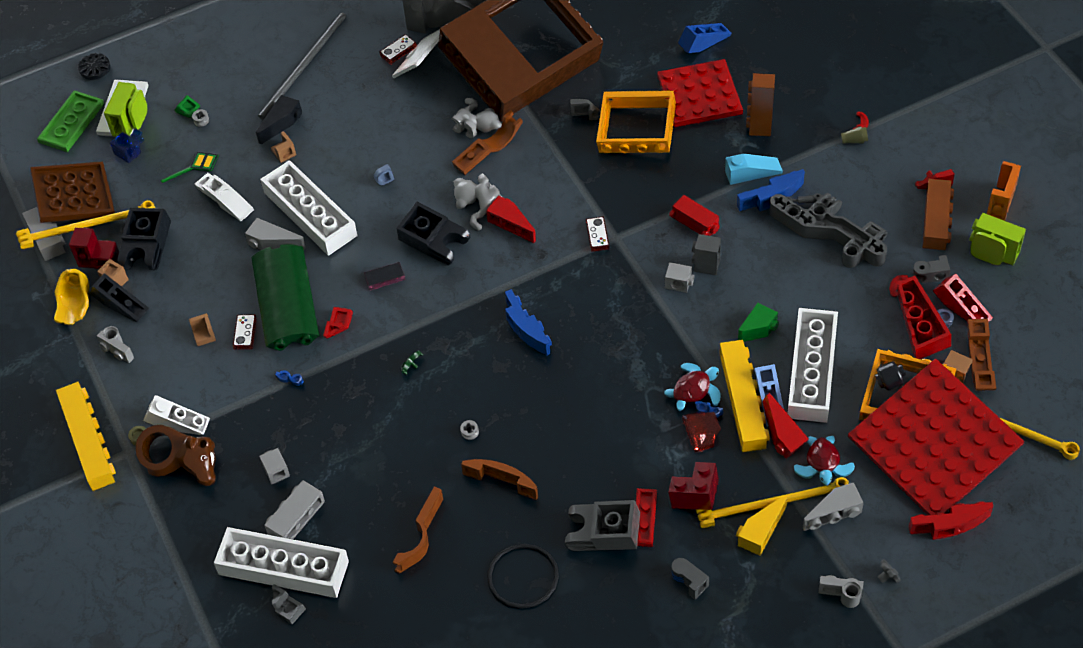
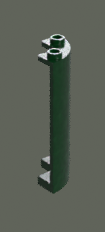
M282 244L280 248L271 249V247L257 252L251 259L266 347L282 351L292 341L303 345H310L319 336L303 247Z

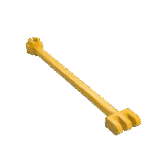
M147 200L138 208H155L154 203ZM129 210L31 234L27 228L17 231L16 236L18 237L21 249L34 247V240L74 231L75 227H92L125 219L128 216Z
M1000 418L1015 433L1059 450L1068 460H1073L1079 455L1080 447L1075 442L1062 443Z
M839 477L827 486L785 494L788 497L787 503L828 494L834 488L840 487L839 483L846 485L849 481L844 477ZM783 495L713 511L696 509V512L699 514L698 519L701 521V528L715 526V518L765 508Z

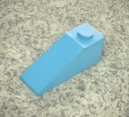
M739 154L726 157L725 173L730 185L783 173L778 158Z

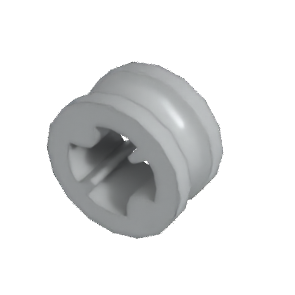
M199 109L192 114L196 126L203 127L209 123L207 111Z
M467 420L460 426L461 434L465 439L472 440L479 434L478 425L475 421ZM468 427H471V428H472V432H471V433H468V431H467V428H468Z

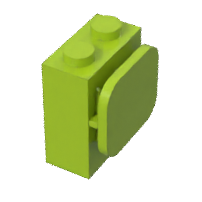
M118 82L104 111V115L112 136L129 139L133 128H141L147 114V103L143 91L137 89L135 84Z
M982 213L979 219H975L972 226L973 231L969 241H972L971 254L993 265H1000L1002 262L1014 265L1021 251L1026 229Z

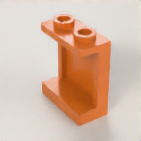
M1002 162L997 187L1005 189V191L993 188L987 210L988 215L1005 221L1016 190L1021 169L1020 165Z

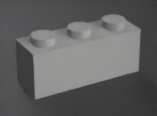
M37 207L22 213L31 233L57 227L56 222L40 223ZM62 235L35 240L45 261L66 253L63 247L66 243Z
M304 480L295 486L291 495L282 501L278 510L266 520L264 526L267 534L293 540L325 502L322 491Z

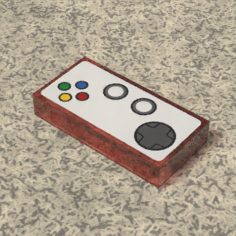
M404 34L379 51L382 58L392 64L413 50L417 44Z
M604 216L586 219L591 252L609 249Z
M256 314L237 315L233 339L234 350L253 349L257 320Z

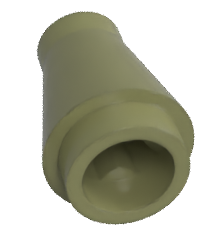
M859 126L841 133L843 144H864V142L868 141L866 127Z

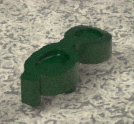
M416 351L410 355L402 364L401 372L406 376L410 365L416 369L418 366L413 361L423 354L420 351Z

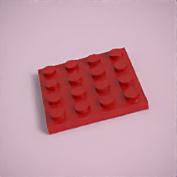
M725 59L657 72L662 91H674L676 100L674 127L743 114V108Z

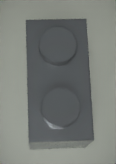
M699 234L697 241H694L692 245L694 272L717 275L720 264L721 238Z

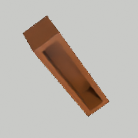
M753 73V80L749 81L748 92H752L748 93L747 103L751 104L747 105V116L750 117H747L746 128H750L749 135L771 136L775 74Z
M928 180L922 248L945 250L946 244L951 242V232H948V228L951 229L952 217H949V214H952L953 203H950V199L953 200L954 189L951 188V181Z

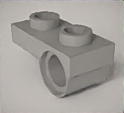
M106 327L97 335L100 342L99 346L105 352L110 351L118 360L121 361L123 359L128 363L134 359L130 347L123 344V340L116 327Z
M832 575L820 576L818 593L841 596V602L844 606L854 608L859 604L862 597L864 581H858L855 578L841 579ZM847 593H854L856 596H849Z

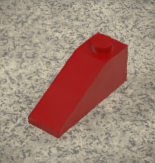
M498 195L486 210L488 222L535 243L536 236L533 226L514 202Z
M957 274L944 279L933 290L946 307L967 322L968 319H988L989 322L993 318Z
M769 393L762 401L769 430L776 451L787 459L803 447L809 438Z

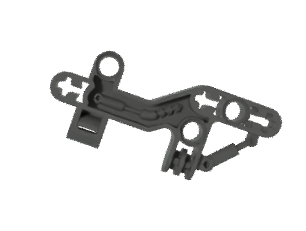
M816 193L810 196H798L797 198L785 197L781 194L771 197L769 213L774 219L803 238L835 240L843 245L842 263L844 266L853 268L863 259L873 266L879 267L884 265L887 246L883 241L887 236V231L872 221L863 228H860L843 216H834L840 210L842 201L831 197L830 193L824 195ZM794 202H798V204H800V203H814V204H813L809 209H803L802 207H800L799 205H797V204L794 203Z

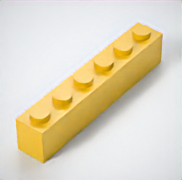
M743 340L720 343V359L742 452L766 449L767 441H770L769 430L764 428L766 423L765 414L760 412V407L762 406L760 395H756L758 390L757 381L752 379L754 371L752 363L748 362V358H750L749 349L744 346Z
M79 382L57 389L56 392L92 491L115 483L113 475L116 474L113 464L108 463L107 459L111 457L107 447L103 448L102 446L105 440L102 433L97 432L100 426L96 417L92 418L91 414L94 413L91 402L87 403L86 401L89 398L86 388H81Z

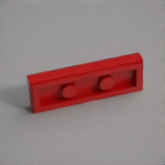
M637 488L636 504L640 511L637 546L653 547L657 503L656 489Z

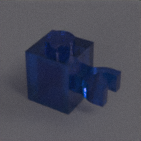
M135 129L131 136L121 132L110 142L114 154L128 163L137 158L141 153L139 144L144 141V138L140 136L142 132Z

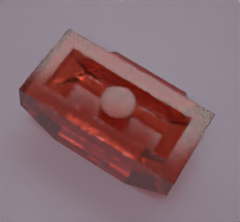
M697 412L683 415L682 420L694 451L698 452L713 448L715 437L721 430L715 413Z

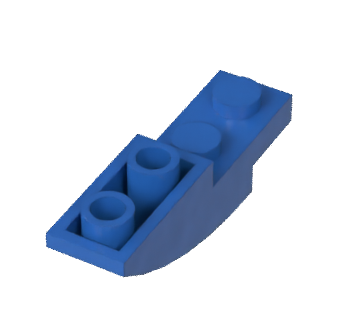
M804 169L775 176L769 179L768 186L737 194V207L739 211L757 206L760 212L770 208V199L773 195L792 196L804 184Z
M512 289L506 291L505 298L508 308H505L506 320L511 328L529 346L545 355H549L552 343L550 337L544 334V327L541 321H537L534 315L529 316L526 309H522L521 300L518 295L515 296Z

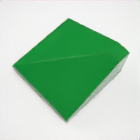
M186 95L174 111L191 118L200 105Z

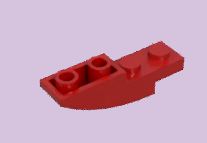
M980 501L975 504L966 505L959 503L951 506L949 514L941 512L935 515H916L910 519V534L931 533L932 540L964 533L983 523L991 516L993 502L986 503Z

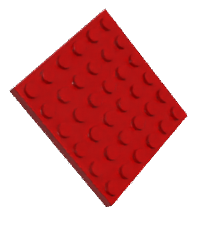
M936 358L848 433V438L927 515H935L941 512L947 513L951 506L956 505L1025 442Z

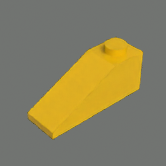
M783 495L748 518L744 526L740 525L736 533L738 546L761 556L787 507L788 497Z

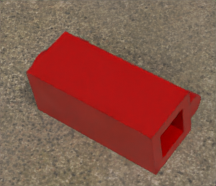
M685 195L672 206V210L669 213L670 217L701 235L711 236L720 227L717 214Z

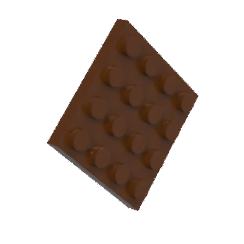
M103 162L30 167L40 223L98 218L115 213Z

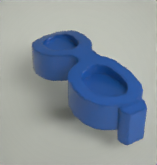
M285 370L277 371L275 374L276 378L281 382H291L296 386H300L304 382L300 374L291 376Z
M702 401L695 402L699 414L705 415L710 413L711 418H718L724 413L723 408L711 407L710 402H707V404Z

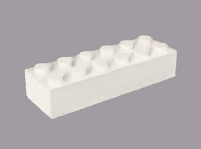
M290 160L260 179L264 193L328 256L358 236L355 222Z
M799 308L787 413L792 419L827 423L838 312Z
M230 527L226 529L214 561L218 575L268 585L275 584L278 587L334 598L338 596L349 563L346 550Z

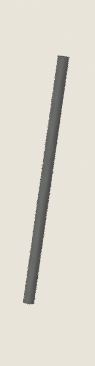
M340 13L258 115L260 119L264 120L280 95H284L346 18L345 13Z

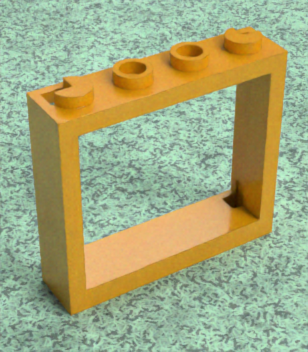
M674 91L604 92L596 140L599 153L670 152L676 106ZM611 108H668L664 138L606 139Z
M877 349L861 406L859 420H865L877 409L870 407L869 404L876 383L874 374L877 373V368L881 364L894 361L897 366L901 364L906 371L919 373L932 361L913 358L908 354H896L890 350ZM942 364L955 376L956 368Z

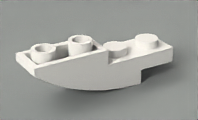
M207 173L195 183L197 189L216 201L220 208L240 222L254 211L253 207L241 195L216 175L212 176Z

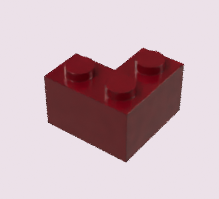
M75 227L69 246L78 267L100 269L109 259L117 262L119 250L115 241L97 240L93 229Z
M695 462L692 477L672 476L668 491L671 507L677 509L712 510L719 481L716 463Z

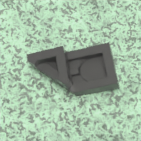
M570 99L571 116L589 115V120H600L601 110L587 99Z
M274 584L272 586V605L275 608V612L278 616L293 624L306 608L302 603L290 597L285 590Z

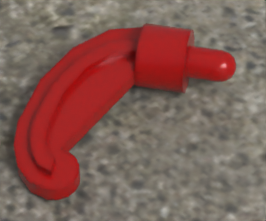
M857 112L856 115L860 117L861 124L856 125L853 129L859 126L867 128L869 119L863 112Z
M898 275L893 278L889 288L891 296H898L896 292L898 282L910 278L908 275Z

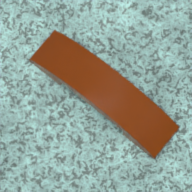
M968 319L969 358L973 360L971 373L975 390H996L995 373L992 371L989 346L990 332L988 319Z
M484 459L465 460L461 463L463 475L481 481L485 474L517 485L518 494L535 500L538 498L535 483L524 473L509 465Z

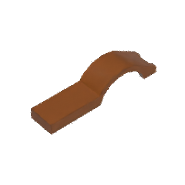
M510 110L503 116L502 126L494 135L483 140L478 138L452 161L453 165L466 175L491 152H497L506 147L522 125V119L519 118L516 121L512 117L514 115L513 112Z
M433 487L416 519L417 529L422 534L419 545L406 553H397L393 564L397 565L395 572L402 573L419 562L427 553L429 546L427 529L443 501L440 488Z

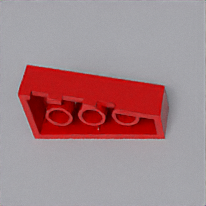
M916 276L898 282V298L914 358L923 359L951 347L952 334Z

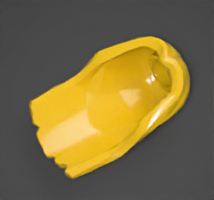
M67 269L61 273L55 289L57 301L55 322L73 325L84 318L89 307V281L85 273L77 269Z

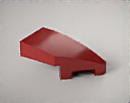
M952 169L934 175L929 170L926 173L927 177L922 181H917L915 186L917 189H927L929 179L949 180L952 186L955 174Z
M333 307L330 321H327L323 337L329 338L347 330L353 311L351 309Z

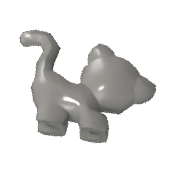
M466 98L465 103L469 105L461 108L451 118L457 123L453 130L461 133L466 128V136L469 138L477 135L476 129L486 133L502 126L494 109L487 108L476 115L471 114V111L478 107V102L473 98Z
M483 173L478 177L480 184H475L472 180L457 178L453 181L457 209H462L466 205L473 204L478 199L480 210L471 216L470 225L473 229L479 231L482 229V225L477 222V219L487 213L486 210L497 196H501V194L494 185L489 183V179Z

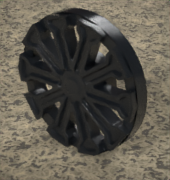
M92 53L89 56H84L79 61L78 71L83 78L95 80L105 76L109 72L111 65L105 55Z

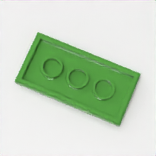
M74 90L37 138L38 143L69 152L105 104L103 99Z

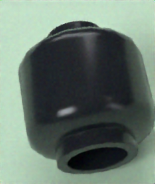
M890 361L879 366L877 373L874 375L881 389L885 388L889 391L904 383L903 376L906 373L901 364L897 366L894 361Z

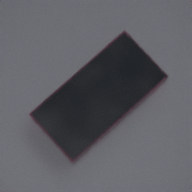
M400 262L364 272L369 290L405 280Z

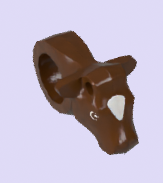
M164 425L150 426L141 432L136 441V456L139 462L148 469L149 475L165 476L183 467L193 474L201 485L210 486L216 481L214 472L216 461L215 443L209 437L188 436ZM164 435L168 436L172 444L171 454L162 463L154 464L149 457L150 445L156 438Z

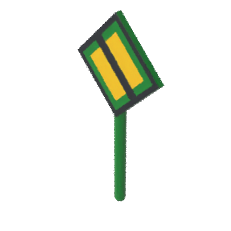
M197 152L190 167L162 179L161 182L164 183L192 169L212 171L219 155Z

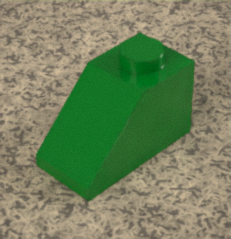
M757 303L739 328L738 340L745 342L768 337L771 331H775L779 325L777 320L778 312Z

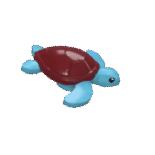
M684 363L681 365V369L688 373L677 381L674 389H667L664 392L667 397H674V399L678 400L676 403L678 411L685 408L686 402L699 401L706 394L710 396L713 406H717L720 403L721 393L716 386L710 384V381L717 378L719 369L711 367L703 372L698 365Z
M809 436L807 443L810 445L807 453V462L810 466L794 465L795 473L802 478L810 479L818 472L821 482L826 486L832 481V473L838 477H846L854 471L855 467L854 463L839 465L840 455L833 445L835 442L834 436H828L826 439L823 437L816 439V437Z

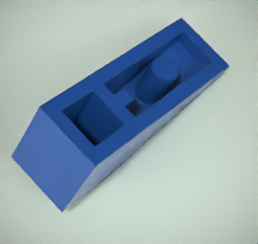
M722 23L686 26L678 44L687 53L701 52L731 36L732 33Z

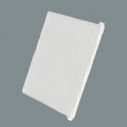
M440 29L420 41L394 72L393 78L419 66L439 42Z

